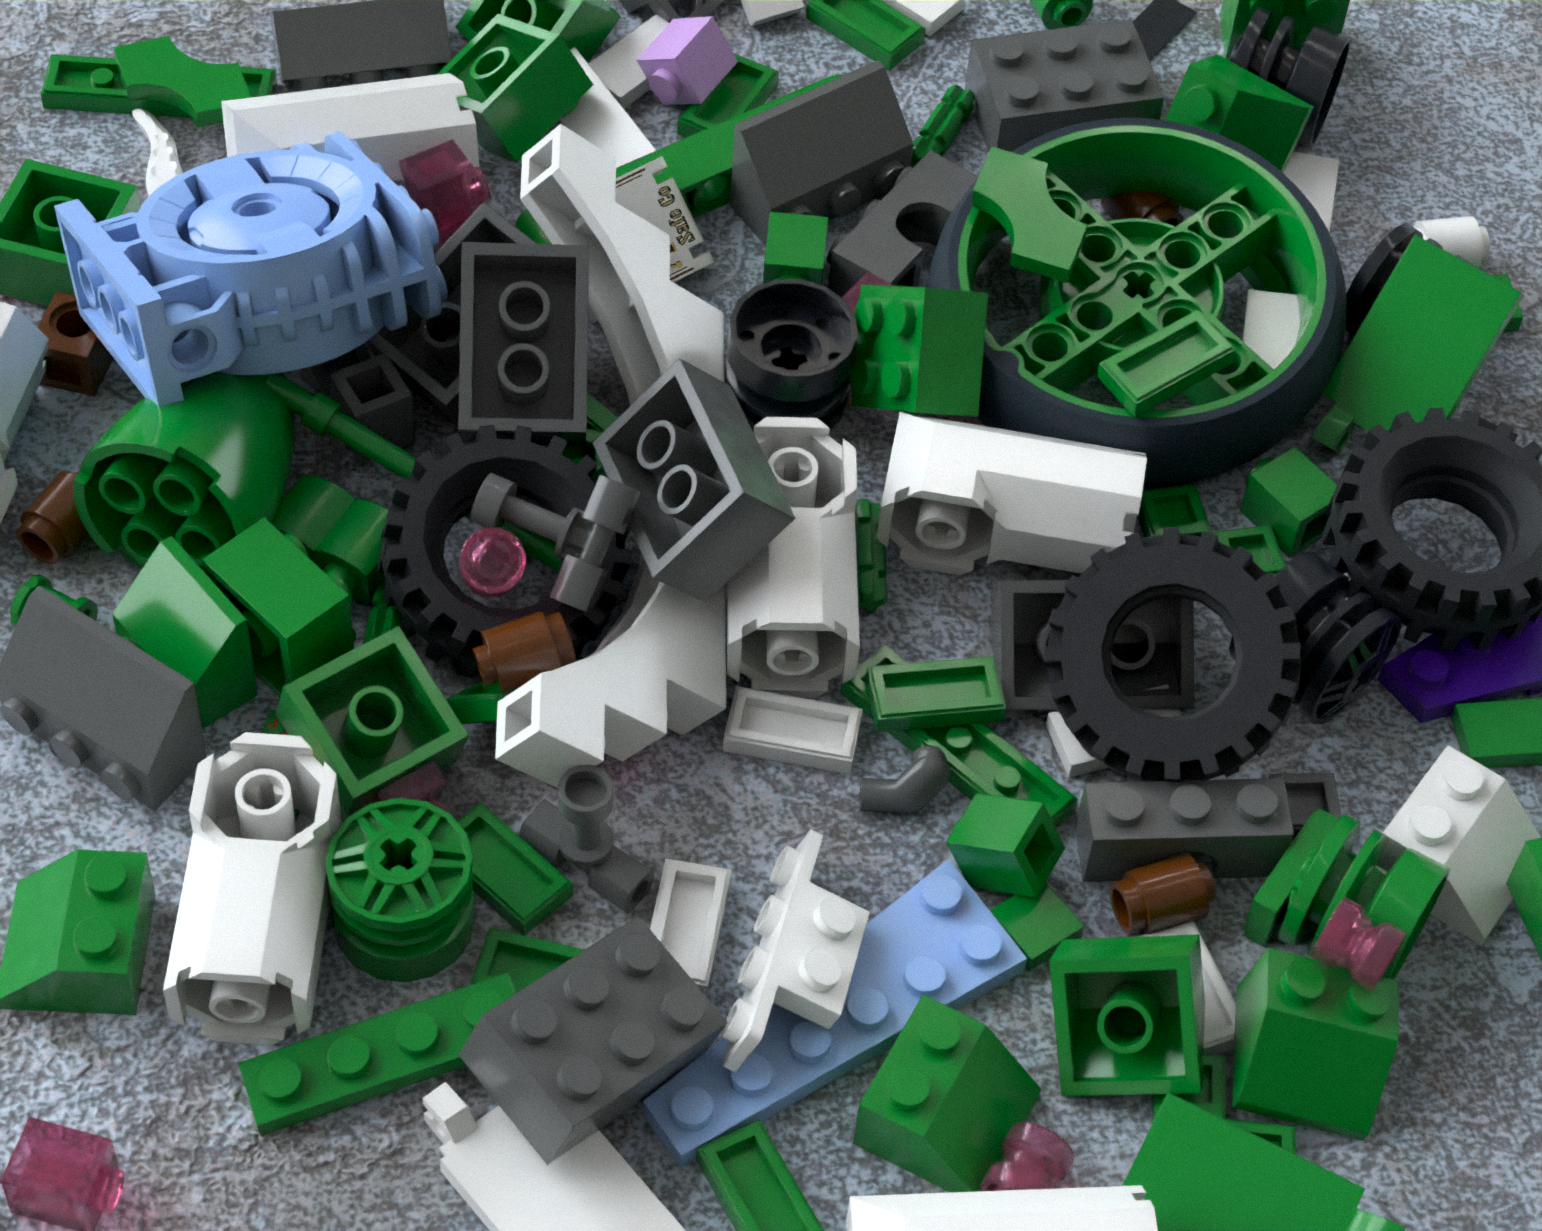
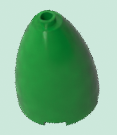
M217 371L180 383L184 400L159 407L152 400L144 398L103 434L85 455L80 471L73 479V498L84 527L107 555L116 549L132 563L143 568L158 544L172 536L204 571L202 559L263 517L272 524L290 474L295 442V413L284 405L276 392L265 382L270 374L229 375Z

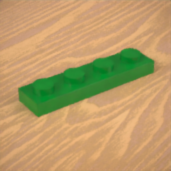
M507 972L238 1062L260 1135L262 1136L466 1067L467 1065L458 1054L481 1016L516 994L509 973Z

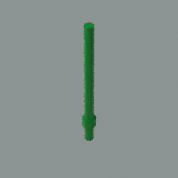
M278 373L270 374L265 382L276 392L284 405L302 417L301 424L322 437L329 433L401 478L407 479L412 473L417 457L341 412L342 404L322 392L313 395ZM471 512L465 516V517L469 518L470 520H471ZM506 521L498 531L482 526L557 573L560 572L561 558L556 557L554 554L555 541Z

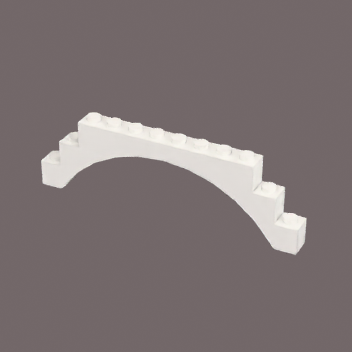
M560 124L522 155L520 200L530 211L552 244L589 245L588 303L604 331L626 387L630 406L679 358L724 382L723 312L670 281V235L615 202L617 196L616 158ZM641 552L640 564L624 610L596 651L587 658L540 673L498 701L495 759L558 788L562 775L575 766H597L604 761V753L623 762L666 735L667 728L683 736L725 710L727 696L726 584L705 603L654 579Z

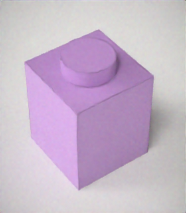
M713 16L673 19L636 60L648 80L651 91L658 97L662 105L701 104L738 62Z

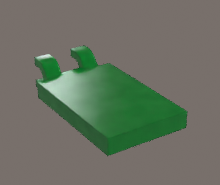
M1414 235L1322 394L1336 403L1321 420L1312 438L1341 453L1356 424L1368 431L1377 424H1380L1385 430L1389 431L1397 414L1408 411L1414 421L1418 423L1423 422L1429 408L1443 407L1446 420H1450L1523 299L1524 294L1421 237Z
M1169 1092L1122 1185L1143 1186L1146 1192L1144 1200H1151L1154 1205L1158 1231L1405 1230V1227L1382 1216L1357 1209L1365 1188Z

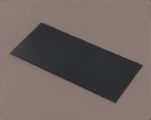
M1154 0L1133 21L1149 61L1181 30L1197 11L1176 0Z

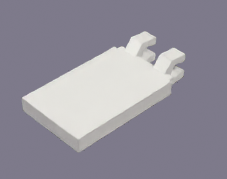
M446 1082L423 1097V1105L427 1109L423 1113L424 1121L443 1143L439 1147L440 1152L444 1155L440 1159L441 1173L490 1231H686L599 1130L547 1165L499 1105L475 1122L468 1106Z

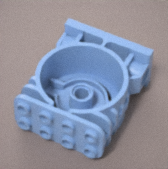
M341 132L332 133L325 137V153L318 152L310 144L302 142L293 145L291 150L245 153L200 165L172 178L157 188L144 201L138 213L130 212L96 222V219L79 199L54 206L80 316L143 396L152 400L159 407L184 400L180 383L218 371L229 375L274 374L307 368L337 358L368 341L384 325L391 331L406 326L407 310L405 301L424 319L440 315L442 309L441 302L447 300L448 290L444 276L435 263L433 246L439 244V233L431 212L428 209L420 210L417 204L410 198L404 186H397L385 174L384 169L378 162L373 163L362 152L355 140L350 141Z

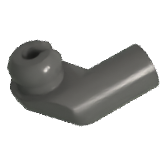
M925 745L913 752V761L897 779L861 778L860 811L916 813L922 810L948 782L950 767L947 764L946 754L936 746Z

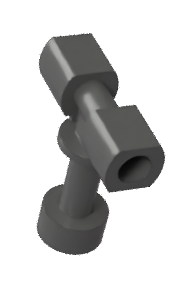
M490 473L483 481L475 498L471 511V521L494 531H498L506 521L555 541L554 554L556 557L564 559V563L550 597L591 613L608 574V570L600 566L615 531L624 534L641 492L599 475L585 511L575 507L565 518L515 497L517 483Z
M593 765L575 766L566 771L559 780L558 807L544 799L523 821L519 836L541 856L557 867H561L568 860L588 873V887L629 914L650 891L654 880V872L613 845L612 830L604 822L613 809V782L610 776L603 769Z

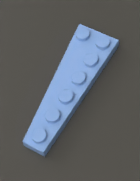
M948 860L866 924L841 1016L829 1030L773 1003L760 1043L736 1072L722 1066L729 1044L728 1040L722 1038L643 1101V1116L681 1169L696 1160L698 1147L758 1120L763 1122L892 1048L922 995L928 996L954 1010H958L1023 973L1027 957L953 863Z

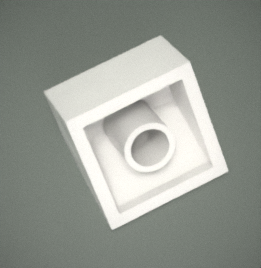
M1447 745L1384 830V847L1378 865L1389 871L1399 856L1408 848H1412L1449 867L1448 878L1430 915L1482 946L1513 902L1506 882L1525 842L1541 837L1505 778Z

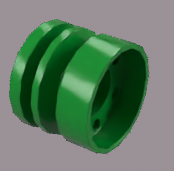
M405 798L370 803L345 819L331 837L325 860L332 923L339 949L354 967L374 978L404 983L433 977L455 963L471 942L476 919L475 894L473 890L474 874L472 870L473 856L467 833L450 813L427 801Z
M1344 814L1333 826L1332 830L1313 847L1301 867L1287 898V911L1279 931V940L1295 947L1305 936L1312 923H1314L1319 928L1310 947L1309 956L1320 960L1330 951L1340 937L1350 943L1344 967L1395 979L1442 892L1450 868L1412 848H1408L1400 855L1389 871L1382 868L1378 863L1384 847L1385 834L1378 830L1373 831L1358 854L1351 850L1359 833L1361 822Z

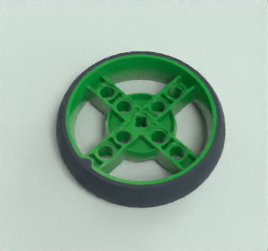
M1148 118L1103 119L1074 124L1037 137L1012 151L1013 153L1048 163L1046 186L1052 200L1068 216L1087 224V232L1068 283L1050 278L1047 291L1049 315L1003 347L996 342L985 327L979 413L977 417L984 426L1146 453L1147 463L1143 487L1180 485L1229 472L1265 453L1298 426L1323 393L1339 360L1345 337L1347 301L1345 279L1330 233L1314 206L1285 174L1262 156L1224 136L1195 126ZM976 181L953 209L941 232L931 263L928 281L929 288L973 291L975 275L980 264L988 253L1008 235L997 219L971 204L972 192ZM1131 191H1148L1170 197L1176 201L1177 205L1197 212L1176 227L1164 222L1142 218L1106 221L1085 201L1110 198L1114 195ZM1263 255L1268 258L1279 272L1290 293L1297 296L1299 304L1300 324L1295 345L1288 356L1274 369L1223 325L1226 310L1224 283ZM1196 310H1199L1236 348L1233 364L1182 391L1196 405L1193 407L1171 410H1147L1134 417L1125 408L1098 404L1068 394L1098 373L1100 362Z

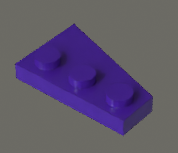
M1542 615L1535 623L1528 620L1521 634L1510 641L1499 630L1490 648L1476 650L1471 637H1461L1454 651L1443 650L1439 648V636L1431 634L1382 665L1377 680L1420 723L1451 716L1455 704L1491 702L1494 698L1525 691L1528 696L1542 693Z

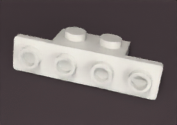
M812 829L809 830L796 849L787 845L782 850L770 875L769 881L777 885L775 896L771 895L766 900L754 926V932L762 936L759 947L755 946L751 950L738 977V984L746 987L743 999H738L734 1003L726 1018L728 1023L721 1031V1037L729 1041L722 1066L733 1072L738 1070L760 1043L773 1003L828 1030L838 1020L843 1010L870 911L810 882L823 839L822 834Z

